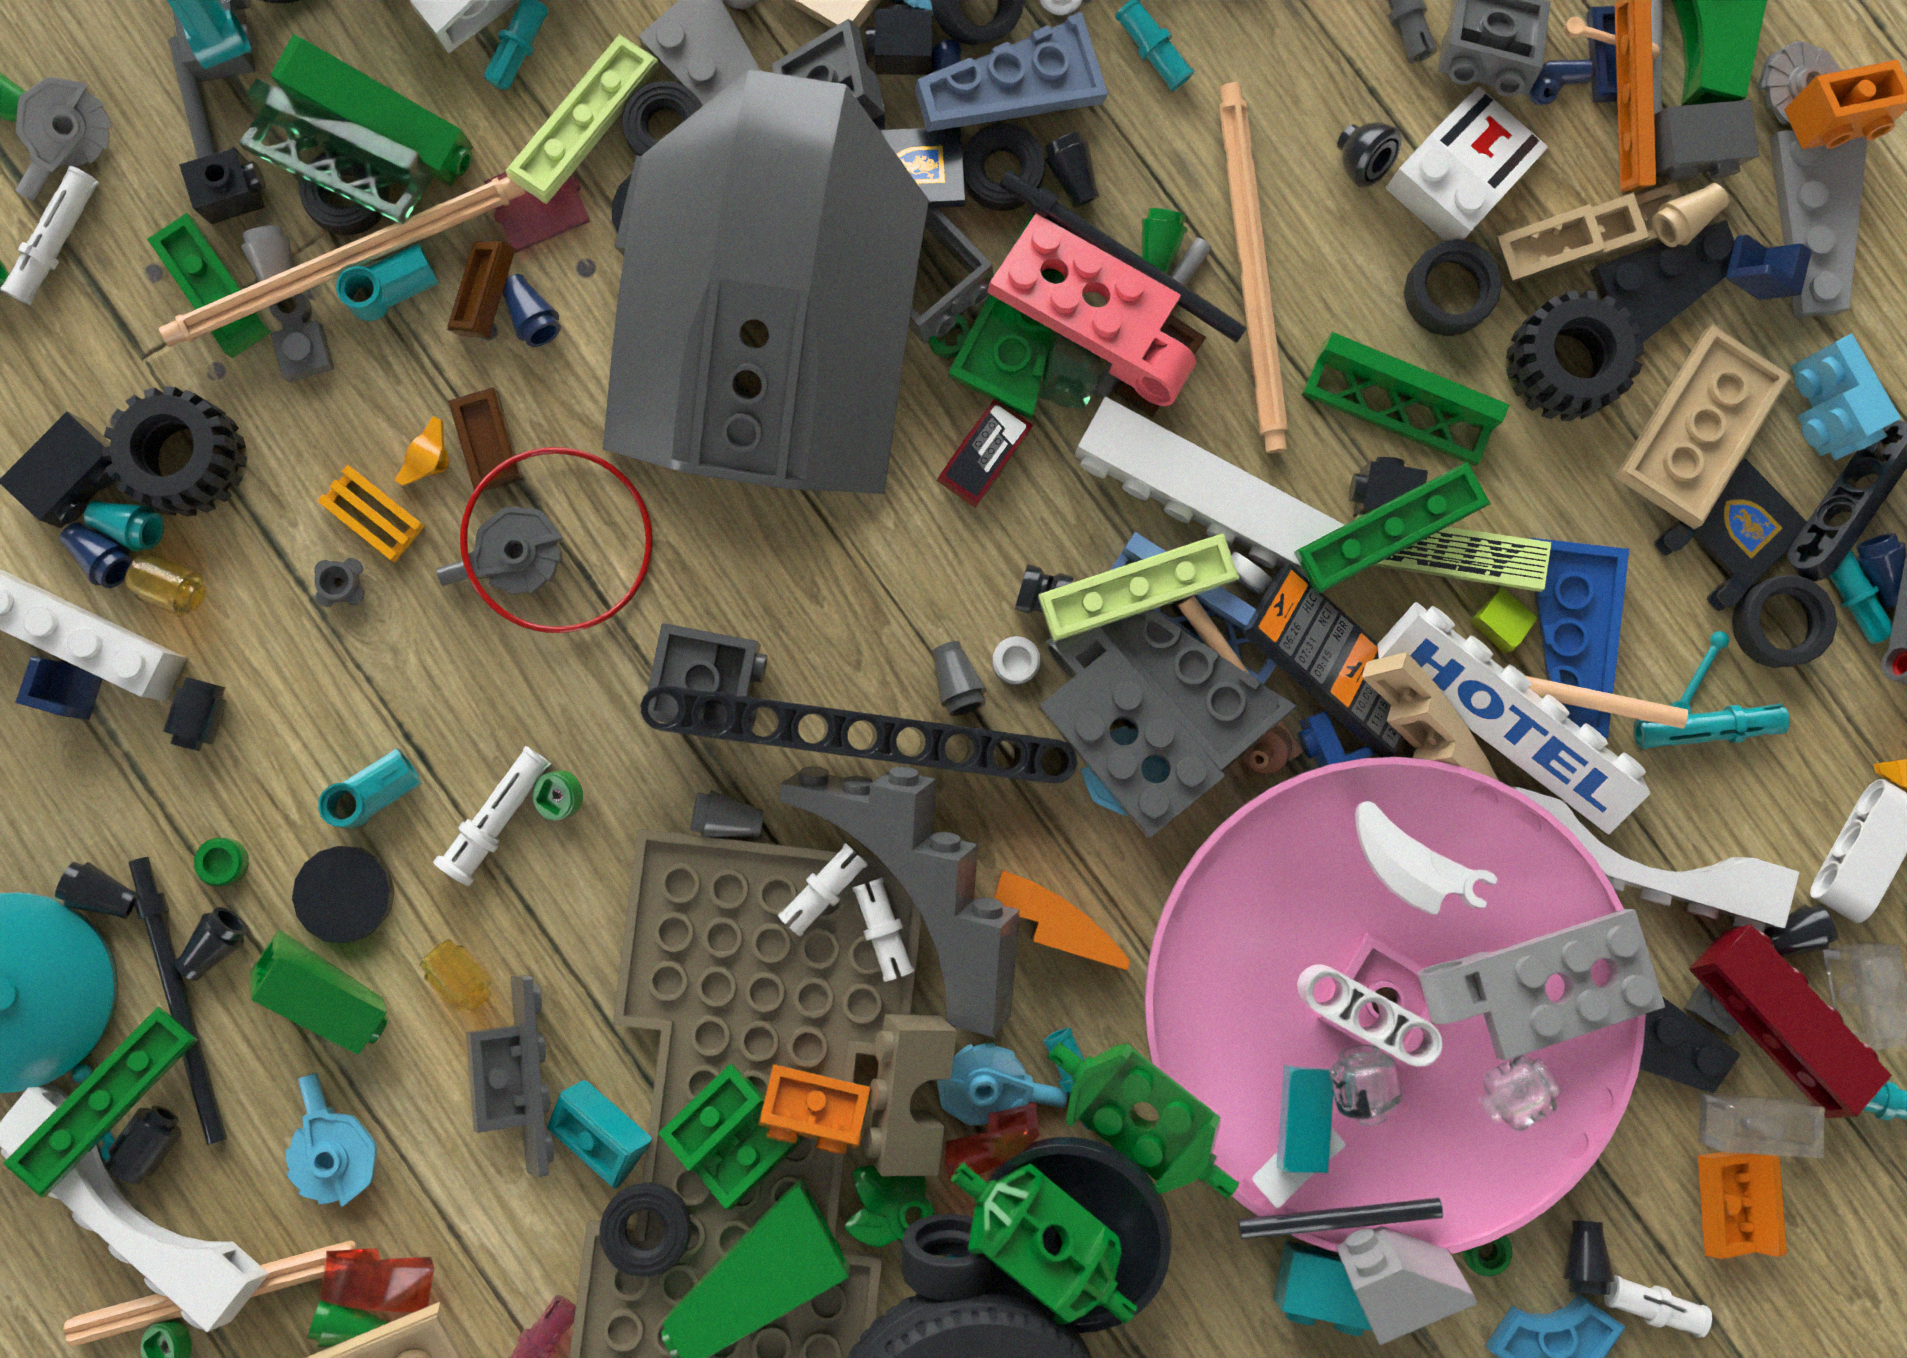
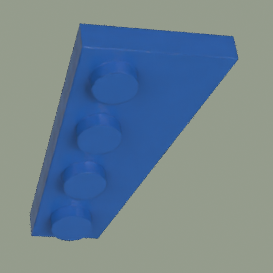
M1530 538L1551 542L1545 589L1541 592L1535 591L1547 680L1613 694L1629 549ZM1561 703L1570 713L1567 718L1580 728L1586 723L1596 729L1605 739L1608 738L1611 713Z

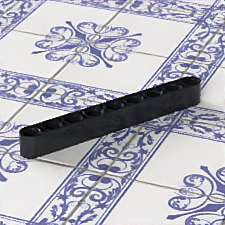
M664 685L650 689L643 696L640 705L641 715L645 723L652 729L662 732L1041 783H1062L1071 778L1078 765L1077 755L1073 747L1067 742L1058 739ZM666 694L675 699L678 705V713L672 721L660 723L651 718L649 704L654 697ZM710 701L721 703L727 711L726 723L717 730L705 728L699 720L700 708L703 704ZM757 708L770 710L776 718L775 729L768 736H758L749 727L750 714ZM806 715H815L824 724L825 731L823 737L815 743L806 742L799 734V723ZM857 721L866 723L872 730V741L863 750L854 748L848 740L849 728ZM905 728L913 729L920 738L919 749L911 756L903 755L897 747L898 734ZM955 734L961 736L966 741L968 749L964 759L957 763L951 761L945 753L947 740ZM1002 741L1012 746L1015 756L1013 763L1005 769L1000 768L993 759L994 749ZM1049 748L1055 749L1061 757L1060 768L1053 775L1047 774L1041 766L1042 755Z

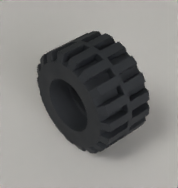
M1577 290L1566 292L1560 298L1555 296L1548 300L1515 331L1511 338L1514 344L1507 349L1506 359L1512 360L1514 363L1506 370L1508 379L1516 378L1518 384L1512 388L1517 397L1524 393L1529 398L1525 403L1529 409L1533 411L1540 406L1543 408V417L1552 419L1560 414L1561 421H1572L1578 416L1581 419L1589 417L1620 398V395L1627 392L1634 384L1631 379L1640 373L1642 364L1635 360L1644 354V344L1635 342V337L1641 334L1638 324L1630 326L1626 320L1631 316V313L1625 307L1620 311L1616 310L1613 307L1616 300L1609 296H1606L1601 301L1597 300V292L1589 290L1585 291L1581 296H1578ZM1557 335L1571 336L1587 347L1593 362L1590 378L1575 377L1562 368L1556 358L1554 349Z
M165 386L164 392L155 387L144 390V399L136 395L127 399L126 403L129 408L125 412L117 408L111 416L117 420L114 428L106 427L103 437L111 440L110 446L102 447L103 458L113 462L106 467V470L111 478L119 481L116 486L124 494L163 513L174 516L179 513L186 517L197 516V509L208 513L216 509L214 504L216 499L226 502L232 496L227 489L231 484L239 487L243 477L236 474L238 467H246L247 457L239 453L240 449L246 447L244 437L235 433L239 427L233 419L226 416V412L188 390L183 392L176 387ZM190 429L194 440V448L189 462L177 473L163 477L158 463L159 452L163 443L172 434L180 430Z

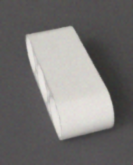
M1884 779L1875 780L1864 790L1813 881L1810 891L1812 898L1856 924L1862 923L1872 915L1907 854V793Z
M1322 964L1306 968L1299 976L1297 983L1298 994L1307 1006L1410 1065L1419 1067L1433 1063L1440 1055L1442 1037L1437 1028L1353 979ZM1324 977H1331L1335 983L1334 995L1325 1002H1316L1313 997L1314 985ZM1376 1002L1379 1007L1377 1021L1369 1027H1361L1358 1022L1359 1010L1367 1003ZM1420 1027L1423 1032L1422 1044L1418 1049L1406 1052L1403 1047L1405 1034L1413 1028Z

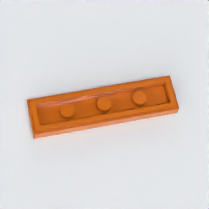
M1618 0L1615 3L1619 167L1620 190H1622V193L1638 192L1656 185L1651 0Z

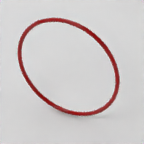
M567 447L538 448L517 454L505 460L488 473L478 484L466 505L460 529L461 556L467 576L482 600L500 616L518 626L533 631L570 633L588 629L608 620L634 597L647 574L652 555V526L645 503L637 489L615 466L596 455ZM566 454L581 457L602 466L626 486L636 501L642 515L645 528V553L640 572L634 584L614 607L604 614L583 623L568 626H546L528 622L512 615L495 603L485 592L475 576L470 562L467 544L468 526L473 508L479 496L499 473L519 461L535 456Z

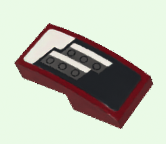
M994 399L939 475L937 482L976 508L999 478L1005 465L1027 438L1033 424Z

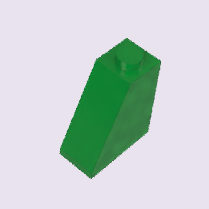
M280 930L276 931L250 970L251 1000L357 1055L361 1053L367 1042L374 1044L387 1025L388 1018L385 1016L387 1012L383 997Z

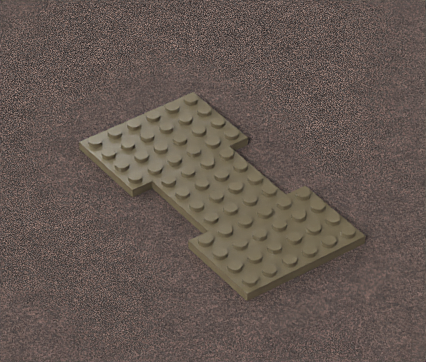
M644 829L637 830L612 1025L661 1030L648 1130L652 1140L645 1154L642 1183L650 1182L664 1185L680 1196L689 1211L691 1236L682 1257L670 1269L655 1276L636 1277L620 1271L608 1260L600 1242L599 1229L601 1221L590 1220L586 1225L569 1358H673L662 1338V1330L665 1329L662 1323L668 1312L796 1181L804 1178L835 1236L845 1155L816 1149L817 1139L801 1136L804 1140L732 1210H726L699 1176L685 1168L659 1136L658 1132L730 1063L735 1065L764 1096L766 1095L773 1064L853 1083L857 1053L876 1055V1036L879 1031H883L885 1014L910 1015L922 915L903 884L878 856L855 854L844 868L857 855L861 856L868 863V866L863 868L840 892L838 896L841 900L835 906L829 904L800 937L789 927L802 914V911L790 924H785L778 914L781 911L783 912L808 885L806 879L812 873L817 876L838 852ZM879 878H883V884L894 918H900L903 928L899 930L910 964L914 969V972L901 977L896 960L892 957L891 960L897 978L886 982L883 980V973L872 940L866 941L863 931L868 928L856 894L852 889L866 883L871 901L875 902L869 882ZM649 1210L638 1211L637 1225L627 1224L626 1231L628 1238L635 1246L648 1249L657 1246L663 1240L665 1226L658 1214ZM842 1249L851 1266L849 1278L708 1358H847L853 1345L860 1341L862 1333L869 1329L875 1321L882 1254Z

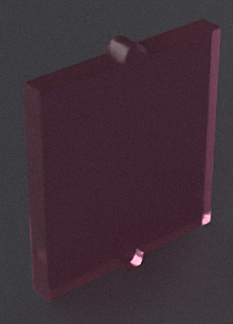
M504 172L495 177L487 179L484 181V183L488 184L492 182V179L496 177L498 178V180L504 179L507 177V173ZM571 175L547 204L524 189L525 194L509 200V205L505 207L501 205L495 208L494 219L498 223H502L511 246L516 248L515 253L591 222L578 193L581 186L577 180L572 179Z

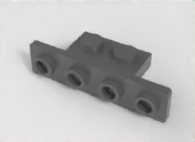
M517 975L511 976L514 1025L466 1032L473 1131L481 1133L523 1126L526 1171L533 1176L544 1177L549 1175L548 1162H552L554 1159V1144L550 1132H545L544 1113L550 1109V1095L547 1084L545 1082L541 1083L540 1063L545 1062L546 1046L543 1035L537 1033L536 1014L541 1012L542 998L538 984H533L532 976Z

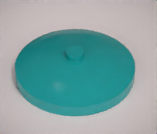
M25 892L0 894V1093H11L49 1083L72 1070L89 1056L100 1043L112 1021L118 997V976L114 957L108 943L97 927L78 910L65 907L62 901L40 894Z

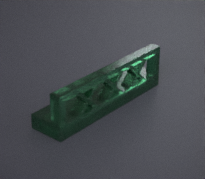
M257 78L246 93L259 111V114L239 141L245 151L392 220L404 224L433 180L422 158L416 151ZM273 124L286 130L288 141L271 146L260 143ZM315 146L325 148L328 159L309 165L302 162L299 151ZM356 164L365 167L368 178L351 183L341 180L339 169ZM397 182L407 186V189L396 205L381 199L379 188Z

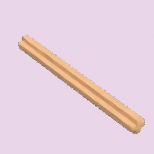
M350 1240L260 1265L269 1274L251 1297L352 1270L360 1264L358 1246L356 1242ZM154 1294L74 1316L65 1322L63 1330L66 1334L67 1344L77 1346L182 1317V1309L169 1297Z

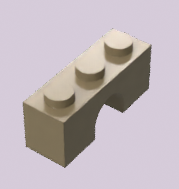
M885 1014L883 1031L877 1033L875 1053L879 1061L877 1079L872 1080L869 1092L873 1116L871 1127H867L864 1133L863 1147L865 1156L869 1158L881 1176L939 1175L944 1126L929 1110H911L910 1100L914 1091L924 1082L933 1079H951L957 1031L942 1016Z

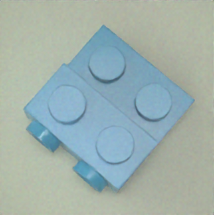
M1852 333L1790 366L1795 375L1797 389L1804 397L1808 398L1813 407L1797 416L1802 424V433L1805 440L1817 450L1820 457L1830 453L1835 461L1856 450H1862L1887 437L1883 428L1901 419Z

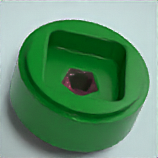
M558 770L546 773L539 777L534 784L532 792L533 803L537 811L548 820L558 821L571 817L581 808L583 802L582 786L578 779L570 772Z
M171 1319L156 1323L148 1327L144 1332L141 1340L142 1358H190L191 1338L188 1330L181 1322Z

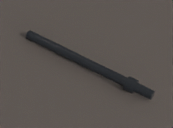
M1010 170L1004 175L999 187L1028 205V212L1033 215L1037 213L1046 219L1048 218L1058 226L1181 294L1177 305L1236 344L1247 329L1246 326L1058 202L1060 197L1047 188L1042 187L1039 190Z
M143 857L128 862L138 899L133 902L138 920L144 919L170 1015L198 1039L182 1058L207 1145L227 1139L183 978L175 967L177 957L164 914L169 912L164 892H158L149 857Z

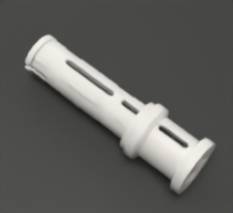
M525 746L521 755L502 781L496 786L494 792L472 821L467 819L466 822L460 824L458 828L461 833L445 855L437 856L433 863L453 879L466 886H471L474 882L472 875L489 852H495L498 849L500 840L497 836L523 803L537 779L542 776L547 767H550L551 763L531 748Z

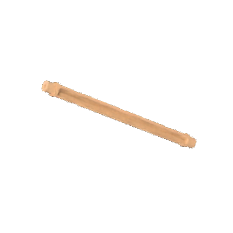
M1231 82L1220 87L1222 103L1219 105L1224 149L1227 156L1226 165L1238 260L1241 267V283L1253 375L1255 377L1260 435L1264 436L1266 453L1273 454L1287 451L1285 433L1289 429L1283 395L1256 175L1251 153L1252 144L1247 102L1243 100L1241 84Z
M496 177L488 184L185 315L179 314L175 316V321L159 327V331L169 347L186 340L189 343L194 342L197 337L336 278L347 268L363 266L501 205L505 207L510 204L509 200L525 194V191L522 187L508 179V177L498 180Z

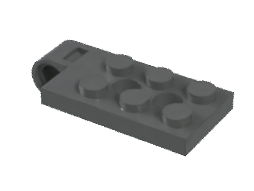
M1100 627L1053 642L1052 637L1045 641V646L1050 655L1072 679L1039 705L1040 711L1065 741L1073 747L1075 753L1147 839H1150L1225 776ZM1116 720H1128L1135 726L1137 738L1132 744L1119 745L1113 741L1110 736V726ZM1158 757L1165 761L1168 766V777L1165 781L1152 783L1144 778L1141 766L1146 758Z

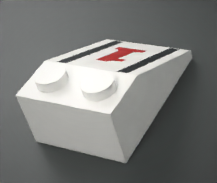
M1478 86L1405 161L1385 189L1444 241L1464 240L1542 155L1548 146Z

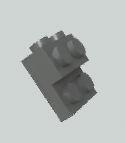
M1453 0L1449 26L1442 40L1437 72L1449 74L1453 82L1461 85L1471 84L1475 81L1495 86L1496 91L1503 96L1511 97L1520 93L1528 95L1543 67L1551 1Z
M850 19L843 21L772 64L773 71L777 74L848 85L872 120L885 113L878 77L866 64L860 30Z
M662 623L648 691L656 686L667 685L751 697L753 682H763L767 666V655L759 653L761 644L755 640ZM666 694L658 695L651 700L649 714L655 721L667 723L677 716L678 705L671 696ZM710 701L703 704L700 708L699 720L705 728L717 730L726 723L727 711L721 703ZM758 708L749 717V727L751 730H753Z

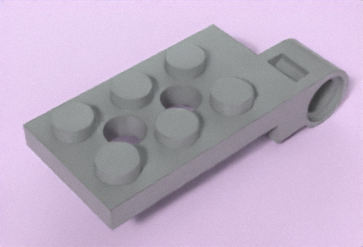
M1633 909L1617 911L1491 953L1479 952L1454 961L1432 965L1417 973L1432 1023H1453L1484 1014L1496 1057L1505 1061L1665 1007L1636 910ZM1602 958L1609 966L1610 975L1607 982L1598 987L1592 980L1591 969L1593 964ZM1557 973L1562 977L1565 989L1561 998L1553 1002L1546 994L1545 985L1548 978Z

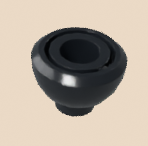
M1377 122L1368 123L1361 127L1351 124L1341 133L1337 142V148L1342 151V162L1345 172L1357 186L1367 187L1381 180L1391 169L1401 149V133L1399 129L1389 124Z

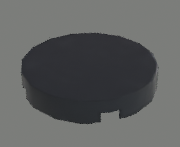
M335 846L319 851L303 864L294 881L292 901L297 918L309 933L323 941L348 943L368 937L377 930L383 920H386L392 909L394 886L390 871L372 853L360 847Z

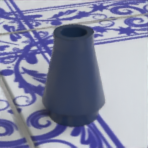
M515 274L509 276L506 279L502 295L505 299L517 338L526 341L530 347H539L549 343L561 330L558 322L559 313L528 283L524 275Z
M81 522L71 523L64 528L59 536L60 544L69 551L86 577L94 585H102L105 588L116 587L123 583L133 570L134 562L130 558L129 550L126 547L88 529Z
M1888 533L1857 544L1858 556L1856 560L1871 585L1879 588L1877 594L1882 601L1883 607L1897 606L1906 558L1905 543L1898 541L1896 533Z

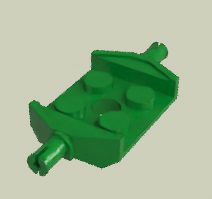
M1061 1041L1057 1043L1047 1059H1050L1071 1075V1080L1074 1081L1066 1117V1123L1072 1127L1077 1119H1079L1115 1149L1132 1159L1149 1176L1156 1180L1155 1189L1159 1195L1193 1183L1196 1179L1199 1181L1204 1180L1226 1200L1233 1195L1240 1182L1233 1179L1214 1164L1217 1156L1213 1154L1221 1120L1218 1114L1128 1044L1115 1045L1094 1058L1088 1055L1083 1061L1063 1045ZM1140 1102L1152 1105L1157 1110L1159 1118L1152 1121L1143 1119L1136 1113L1134 1105Z
M965 1163L957 1168L956 1174L951 1177V1182L970 1195L976 1204L968 1248L970 1253L973 1255L983 1253L1051 1309L1056 1314L1053 1321L1058 1325L1072 1322L1088 1313L1096 1305H1103L1121 1320L1123 1324H1127L1134 1317L1132 1313H1136L1137 1306L1115 1289L1118 1283L1114 1278L1122 1252L1119 1237L1032 1164L1020 1167L997 1182L992 1180L987 1183L967 1167ZM1047 1227L1057 1231L1061 1238V1249L1057 1256L1049 1254L1044 1248L1042 1236Z

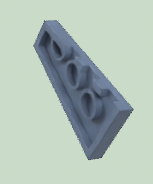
M1082 11L1067 17L1065 23L1051 29L1047 25L1033 31L1027 39L1012 45L1006 42L994 47L991 53L976 60L968 58L919 78L915 87V93L927 132L1100 105L1104 103L1108 95Z

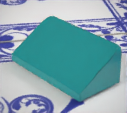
M1284 1065L1277 1168L1282 1172L1328 1173L1334 1083L1333 1085L1331 1084L1329 1074L1331 1073V1079L1335 1080V1070Z
M585 1080L560 1092L546 1127L614 1189L620 1187L648 1149L652 1140L649 1134Z

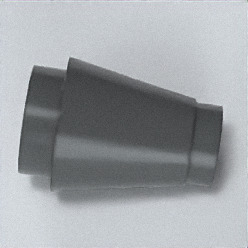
M952 641L936 647L933 650V654L935 657L941 706L947 707L950 716H958L972 712L985 705L986 701L983 694L986 692V688L966 653L962 650L960 642Z
M710 790L709 794L698 792L690 831L701 832L702 837L759 838L764 810L756 809L751 805Z

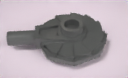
M505 507L477 530L475 548L473 552L469 553V558L477 578H489L491 580L489 584L508 591L507 594L510 595L526 592L533 594L541 589L547 581L552 582L557 571L558 562L562 563V552L558 542L564 538L542 511L529 508ZM463 560L437 568V576L443 586L468 579Z

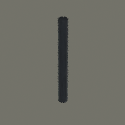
M1438 1197L1238 1219V1230L1240 1239L1243 1240L1443 1218V1207Z

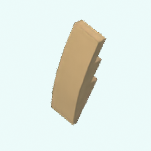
M1677 182L1637 196L1631 193L1594 207L1588 204L1498 236L1496 240L1511 283L1598 260L1660 240L1654 232L1652 218L1658 213L1659 207L1662 204L1682 197Z
M1407 652L1366 662L1362 678L1391 705L1387 722L1415 748L1413 758L1461 766L1498 780L1487 757L1464 720L1437 684Z

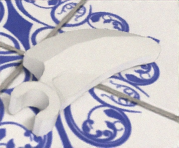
M1370 801L1360 803L1357 806L1355 812L1356 829L1364 856L1375 875L1392 893L1409 905L1431 915L1438 914L1441 903L1448 893L1459 895L1461 901L1471 908L1486 907L1487 902L1478 898L1473 893V884L1477 880L1487 885L1496 884L1498 879L1493 873L1487 870L1473 871L1433 852L1405 834L1385 816L1376 804Z

